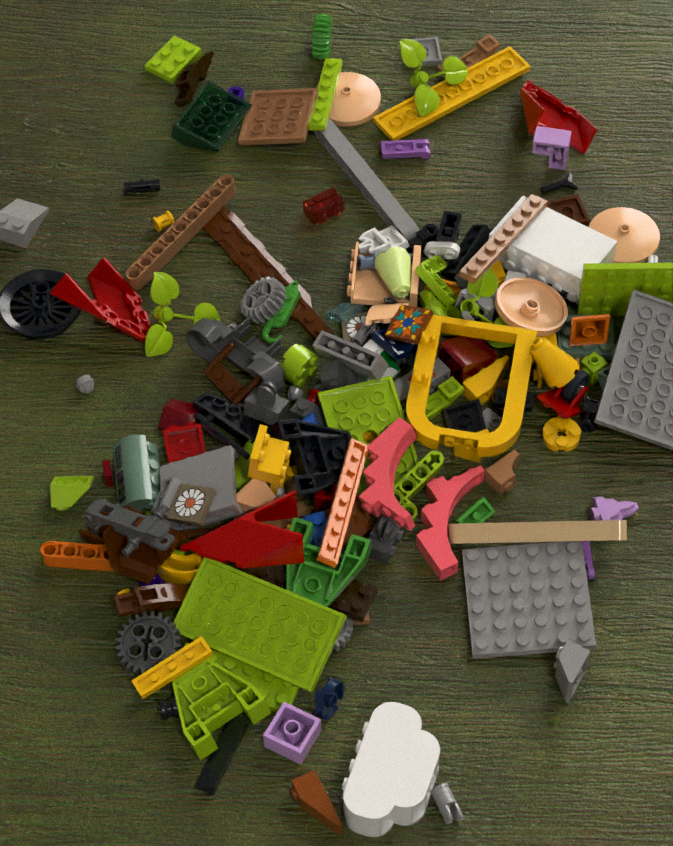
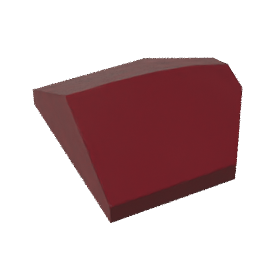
M171 398L163 408L158 430L163 431L171 425L182 427L186 423L196 422L193 415L199 412L193 407L192 403Z

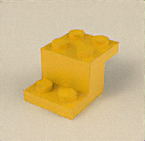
M260 424L250 456L248 477L271 483L270 489L274 494H277L279 487L283 488L292 450H288L289 442L271 438L267 434L268 426Z

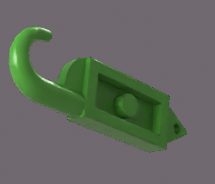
M297 280L284 287L287 292V299L284 301L285 305L281 306V311H278L276 316L273 315L270 320H267L262 330V338L267 343L273 344L279 338H282L281 334L274 339L268 335L272 327L281 328L287 324L301 296Z

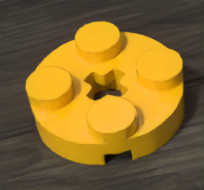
M554 417L548 420L543 427V442L553 451L565 450L564 452H569L578 446L581 428L570 418ZM558 432L565 433V437L563 435L558 436Z

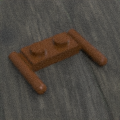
M229 343L203 369V372L234 405H238L263 380L257 375L244 387L221 364L235 348L233 343Z

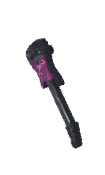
M197 412L193 415L197 423H201L203 432L227 446L231 445L246 460L250 458V455L239 444L219 431L218 427L211 424L215 419L212 414L205 418Z

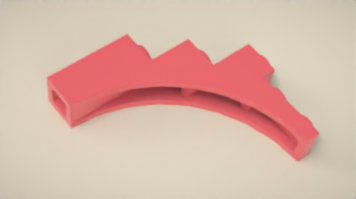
M398 418L366 447L369 453L368 458L372 464L363 471L366 479L365 483L369 488L359 498L362 503L361 507L367 514L371 513L376 517L383 514L386 518H392L400 528L404 527L411 531L415 524L411 514L395 498L394 479L402 456L417 437L413 426Z
M481 465L476 468H470L459 476H453L448 481L444 476L433 478L426 483V495L431 503L421 509V521L427 529L420 531L416 535V546L440 581L458 572V561L451 550L447 535L448 521L460 499L472 488L484 482L485 470Z

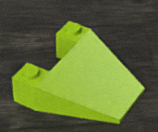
M208 658L172 681L183 733L200 760L218 749L211 733L243 711L253 725L271 714L266 700L254 685Z

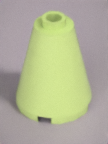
M390 247L387 248L388 251L384 253L381 251L375 257V268L392 295L396 298H404L410 293L411 258L406 249Z

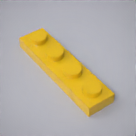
M201 636L131 682L142 699H145L214 654Z

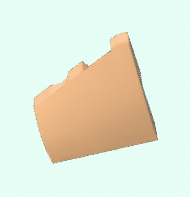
M409 303L373 305L367 313L366 326L380 322L383 324L391 323L400 305L410 306Z

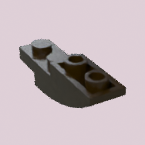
M213 51L194 57L179 74L175 83L179 91L174 102L178 107L191 104L198 82L205 80L214 54Z

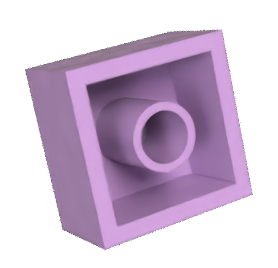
M283 702L263 735L264 747L301 765L321 733V719Z

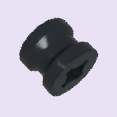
M175 697L168 701L159 700L163 721L169 717L179 718Z

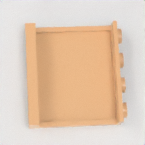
M356 242V248L352 249L351 260L354 261L350 262V272H353L349 273V284L351 285H348L347 296H351V304H389L384 301V298L390 297L398 303H409L410 306L417 307L419 276L415 269L420 265L421 245H414V252L412 254L413 264L411 265L410 293L404 298H396L392 295L377 270L373 268H366L362 271L358 270L357 255L371 256L372 254L361 253L359 251V242Z

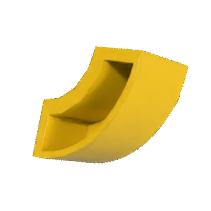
M197 552L185 556L172 553L160 566L157 573L168 583L191 585L201 565L202 558L197 555Z

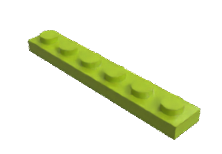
M330 58L324 61L317 88L319 94L308 123L309 130L326 131L343 64L342 59Z

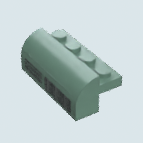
M129 435L120 439L112 447L119 507L125 508L128 505L138 512L144 508L151 510L160 491L157 444L147 442L145 435Z

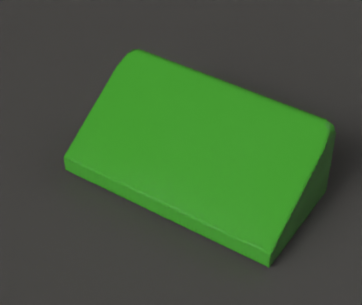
M483 496L475 500L452 523H483L495 513V510Z

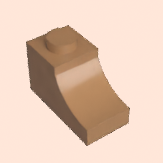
M515 449L485 470L484 481L499 495L511 491L515 485L516 474L513 470L519 465L520 456Z

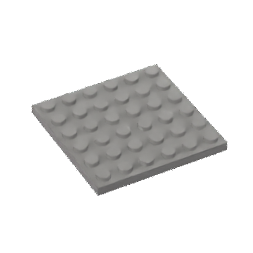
M582 541L462 549L473 659L555 653L560 646L564 647L567 640L588 650L596 649Z

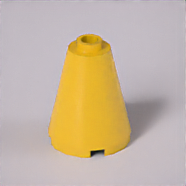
M536 337L532 340L530 351L546 384L551 389H554L553 386L560 388L568 384L576 376L574 374L575 370L580 368L577 360L545 337Z

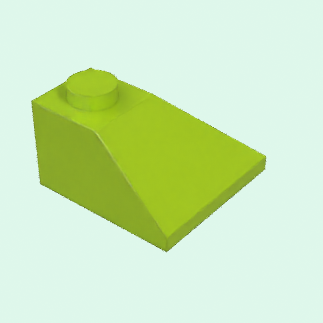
M94 476L54 477L50 484L51 508L68 510V507H72L90 488L94 481Z

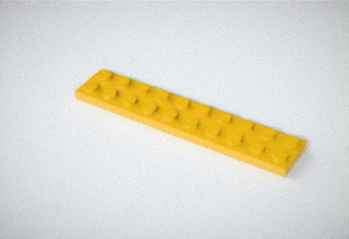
M509 46L467 68L468 74L463 82L451 85L444 80L430 87V89L438 93L440 99L439 106L435 111L420 117L415 104V96L374 116L373 123L391 141L399 140L530 71V65Z

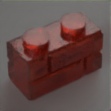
M334 187L303 201V212L313 225L319 222L323 223L329 217L339 215L344 210V199Z

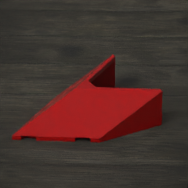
M528 79L521 88L520 95L529 134H533L537 126L571 131L570 146L585 154L598 129L574 107L561 103V99L536 86Z
M105 257L101 259L87 276L94 300L88 297L68 273L51 290V295L101 323L145 343L151 324L146 311L142 310V299Z
M296 490L180 546V550L184 552L192 550L197 552L198 556L222 563L230 561L236 563V567L239 568L304 563L303 536L301 533L262 523V521L298 518Z

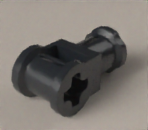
M427 224L423 229L416 232V237L407 240L409 247L406 248L407 252L413 254L414 245H421V248L424 250L426 243L433 242V239L436 242L438 227L434 224Z
M590 395L586 396L583 407V420L579 423L582 431L587 433L596 430L594 420L600 402L599 399L591 398Z

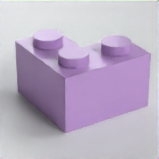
M537 126L532 153L549 156L548 168L566 170L571 131Z

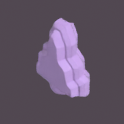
M603 496L593 497L594 507L590 508V517L592 521L623 520V518L632 516L639 508L636 502H618L613 498L605 499Z

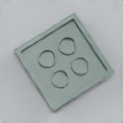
M568 315L564 326L557 332L558 347L574 359H582L584 356L590 355L595 351L599 356L604 357L605 360L612 361L615 351L613 316H610L607 343L569 346L572 317L591 315Z

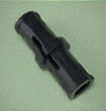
M140 179V181L124 182L125 193H145V191L160 190L159 179L146 181Z

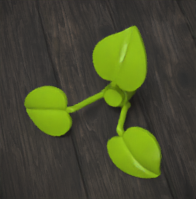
M404 39L399 41L402 61L409 68L418 67L414 71L415 74L411 76L410 83L416 88L414 95L415 104L419 116L422 117L435 111L440 103L438 93L430 89L429 85H425L428 83V80L445 74L447 83L457 85L466 79L468 70L459 58L450 56L443 61L442 67L444 71L429 76L426 72L420 71L422 67L421 62L427 57L423 45L415 40Z
M491 268L475 284L468 281L469 293L477 295V297H472L471 300H464L460 305L461 311L454 306L445 307V313L448 317L464 319L461 313L468 311L471 316L476 315L487 323L509 326L501 317H498L493 323L479 313V305L475 302L481 296L488 298L497 291L498 280ZM441 333V335L447 337L457 336L452 334ZM487 340L495 348H506L514 345Z
M153 272L150 295L152 300L160 305L153 311V316L156 320H159V324H154L147 332L145 339V355L147 357L163 355L171 349L173 336L169 331H166L167 326L164 322H169L173 317L194 320L193 325L202 318L220 321V315L216 308L209 303H200L196 306L194 317L173 313L172 309L166 306L171 304L172 299L178 297L179 285L172 276L163 272Z

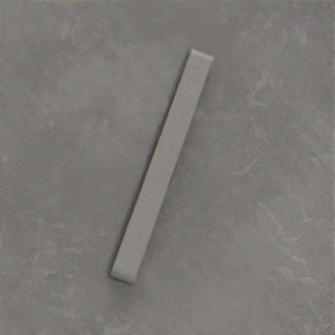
M329 118L326 131L311 130L387 226H393L406 240L416 237V232L420 231L418 226L333 121Z

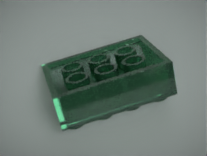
M207 81L173 125L171 138L185 146L218 152L252 108V104Z

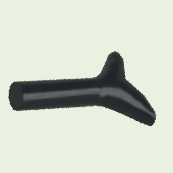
M569 172L562 181L541 187V192L545 194L563 187L577 190L578 187L572 182V173Z

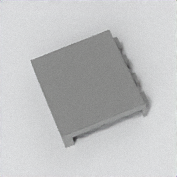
M231 445L160 466V488L165 479L176 477L185 484L210 487L217 491L203 526L242 515V507L236 501L234 462L235 458H239V454ZM163 517L162 520L170 523L171 528L175 530H188L200 527L171 522L166 517Z

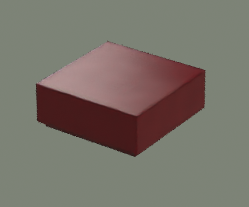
M110 459L103 460L105 485L112 487L114 485Z

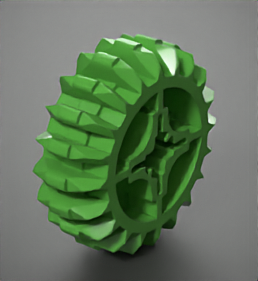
M317 14L314 17L312 55L314 59L323 60L328 59L330 56L332 17L326 14Z

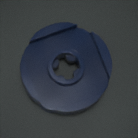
M330 677L323 690L319 689L315 695L317 704L314 709V716L329 720L338 709L336 703L338 699L342 700L344 695V683Z

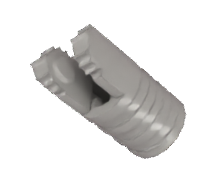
M443 783L434 787L431 790V794L445 823H452V817H454L456 822L462 821L464 816L448 784Z

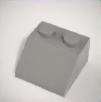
M568 640L564 647H559L556 654L557 660L554 665L556 668V680L567 703L570 702L587 671L590 650Z

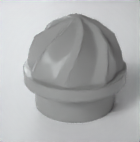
M89 374L75 380L77 383L76 388L81 393L88 394L94 388V379Z

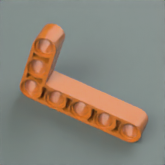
M47 541L40 548L43 563L49 567L116 572L112 569L110 560L107 559L109 556L106 545Z

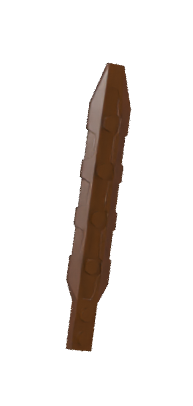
M223 207L204 226V230L216 243L220 244L229 254V258L247 274L253 284H255L256 280L260 281L262 277L266 278L268 276L277 279L284 285L283 287H287L294 282L281 263L277 262L267 252L266 247L245 228V224L232 211ZM298 285L301 296L289 319L298 322L314 341L321 330L334 335V332L312 309L311 296L301 285Z

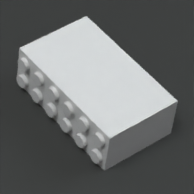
M522 196L491 231L489 239L528 199L527 197ZM546 207L498 260L501 261L502 267L509 271L526 274V278L536 279L546 284L550 283L552 288L560 292L562 290L568 292L565 298H568L571 302L577 301L576 304H578L583 264L613 263L617 241Z

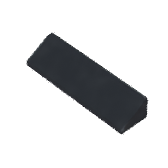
M472 225L459 245V256L448 262L447 267L441 273L443 277L457 282L454 277L489 240L491 231L488 225Z
M236 716L226 723L216 743L218 749L211 753L194 786L196 789L215 795L249 726V718Z

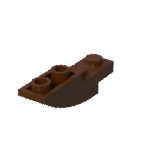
M177 583L147 585L134 588V592L114 596L113 601L118 617L157 610V613L180 608L191 585Z

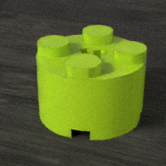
M299 343V345L294 344L287 350L283 356L285 358L283 364L279 362L285 372L284 379L300 389L305 384V379L308 376L313 377L317 372L316 364L319 358Z

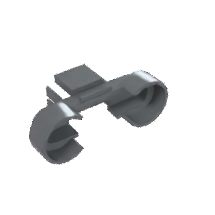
M251 317L245 319L234 330L216 319L202 318L186 331V339L190 348L204 361L211 362L229 343H233L235 348L226 358L254 378L258 375L262 378L263 381L257 388L264 381H268L276 386L277 394L284 389L285 372L282 366L273 359L281 352V346H279L281 345V338L270 347L257 340L255 335L244 344L239 341L251 331Z

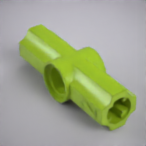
M430 289L422 290L419 293L420 297L418 300L423 308L432 310L433 315L448 317L445 313V306Z

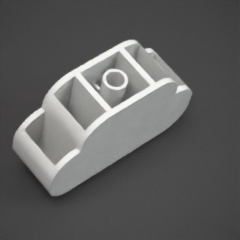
M397 702L383 703L373 711L370 721L364 724L362 734H364L363 740H359L357 743L356 759L352 758L349 766V778L345 777L342 785V790H344L342 795L344 820L346 825L358 834L368 837L382 836L392 828L393 824L407 826L418 822L426 811L431 790L438 775L440 746L437 739L431 733L421 730L422 722L420 715L410 706Z

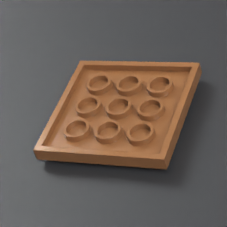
M318 89L253 91L239 134V145L305 143L309 130L308 123L319 94Z

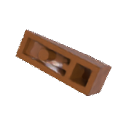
M315 770L292 779V788L289 791L293 801H298L302 809L337 835L342 834V823Z

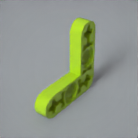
M435 255L423 261L415 269L418 276L445 306H454L457 296L438 275L447 267L445 260L439 255Z

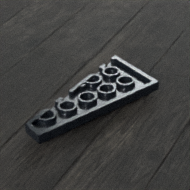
M207 392L193 401L195 409L206 416L212 414L215 418L213 421L246 443L251 440V444H253L260 424L268 426L267 434H269L268 429L272 427L269 424L244 415V405L228 403L227 399Z

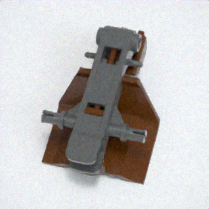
M103 498L95 499L83 513L82 520L86 523L88 530H79L80 536L88 543L103 544L105 542L113 570L147 584L157 575V570L172 555L173 551L178 546H182L189 538V534L172 529L170 523L162 521L163 516L169 511V508L166 505L164 506V504L158 511H154L152 515L146 516L131 506L127 505L125 508L119 507V503L114 505L108 503Z

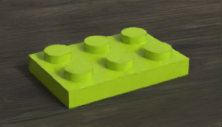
M174 35L145 64V70L173 83L185 65L202 53V49Z

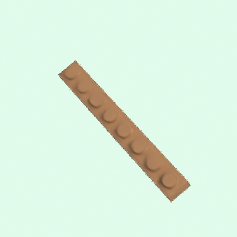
M531 194L459 271V277L475 284L547 207L548 201Z

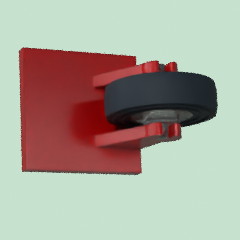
M583 370L577 371L575 373L576 376L557 391L554 389L539 394L537 398L541 400L545 407L554 409L561 418L569 419L581 414L583 409L578 404L589 389L586 386L590 379V375Z

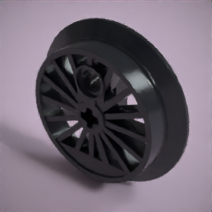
M37 269L22 273L8 282L0 293V317L5 325L16 333L35 340L54 338L69 329L81 311L50 294L51 290L65 273L51 269ZM31 291V292H32V297H31L30 295H28L27 293Z

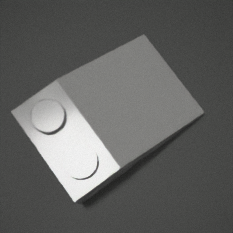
M18 198L0 211V241L27 248L49 212V208Z

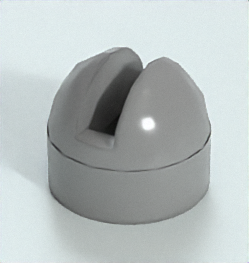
M290 385L287 396L290 400L297 401L304 392Z

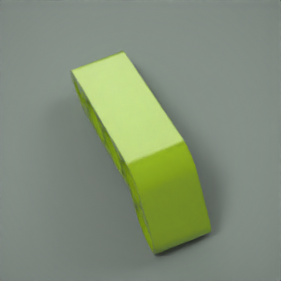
M439 451L429 452L394 486L395 498L405 510L413 514L412 519L414 523L418 511L410 500L441 471L444 457ZM421 472L424 473L426 477L419 478L416 474ZM407 485L410 486L412 490L405 491L402 487Z

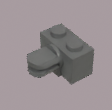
M336 359L323 364L322 377L319 380L313 381L312 389L322 392L359 383V378L341 360Z
M264 381L260 387H255L244 400L243 414L273 426L277 421L284 420L288 415L289 400L279 397V394L276 393V386L273 383Z
M383 515L379 516L368 538L372 544L369 558L387 564L390 557H394L397 550L396 544L402 541L404 531L393 519L386 518Z

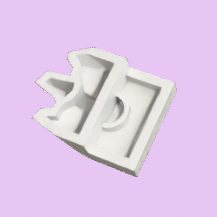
M393 226L381 231L374 227L364 232L358 238L362 241L359 244L361 253L378 254L381 251L382 253L388 251L387 248L401 247L404 249L409 247L408 241Z

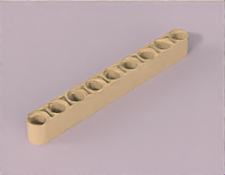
M627 520L448 524V540L450 544L627 540Z

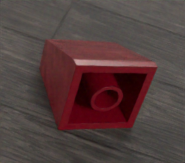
M459 336L440 342L439 359L451 370L450 377L453 376L462 386L465 379L476 375L482 368H487L498 359L497 352L491 349L484 339Z

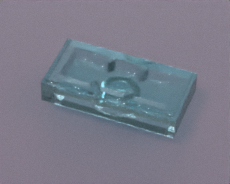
M350 301L341 303L338 307L327 311L326 318L342 322L363 312L364 304H351Z

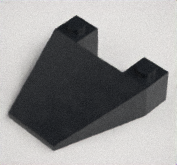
M296 419L277 421L268 429L271 438L289 442L290 449L292 450L291 453L298 475L293 476L283 484L286 494L296 490L297 502L306 501L338 482L348 443L352 438L350 432Z

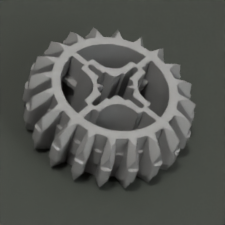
M269 276L266 278L262 277L260 281L256 280L255 284L246 289V293L242 295L243 299L240 300L241 305L239 308L246 319L251 317V322L257 324L260 322L264 323L266 319L270 320L273 315L276 316V313L281 311L280 308L285 305L284 301L287 299L284 285L274 277L270 278Z

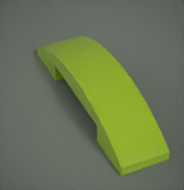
M453 376L440 384L438 391L429 396L425 414L428 420L440 414L444 408L450 406L463 393L464 387ZM405 408V409H403V413H404V416H405V419H406V408Z

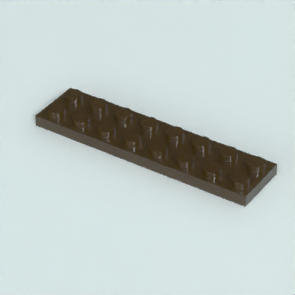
M230 561L223 563L286 590L287 564L239 568L236 567V563ZM353 579L328 608L343 613L348 618L363 622L378 592V587Z

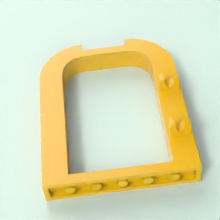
M433 315L425 331L421 334L406 403V422L413 426L417 437L416 440L433 450H438L439 444L447 447H462L466 450L477 449V457L496 456L511 448L517 441L521 431L533 360L530 346L532 340L536 338L537 330ZM441 333L515 344L503 418L500 426L495 431L490 433H474L442 428L432 424L425 415Z

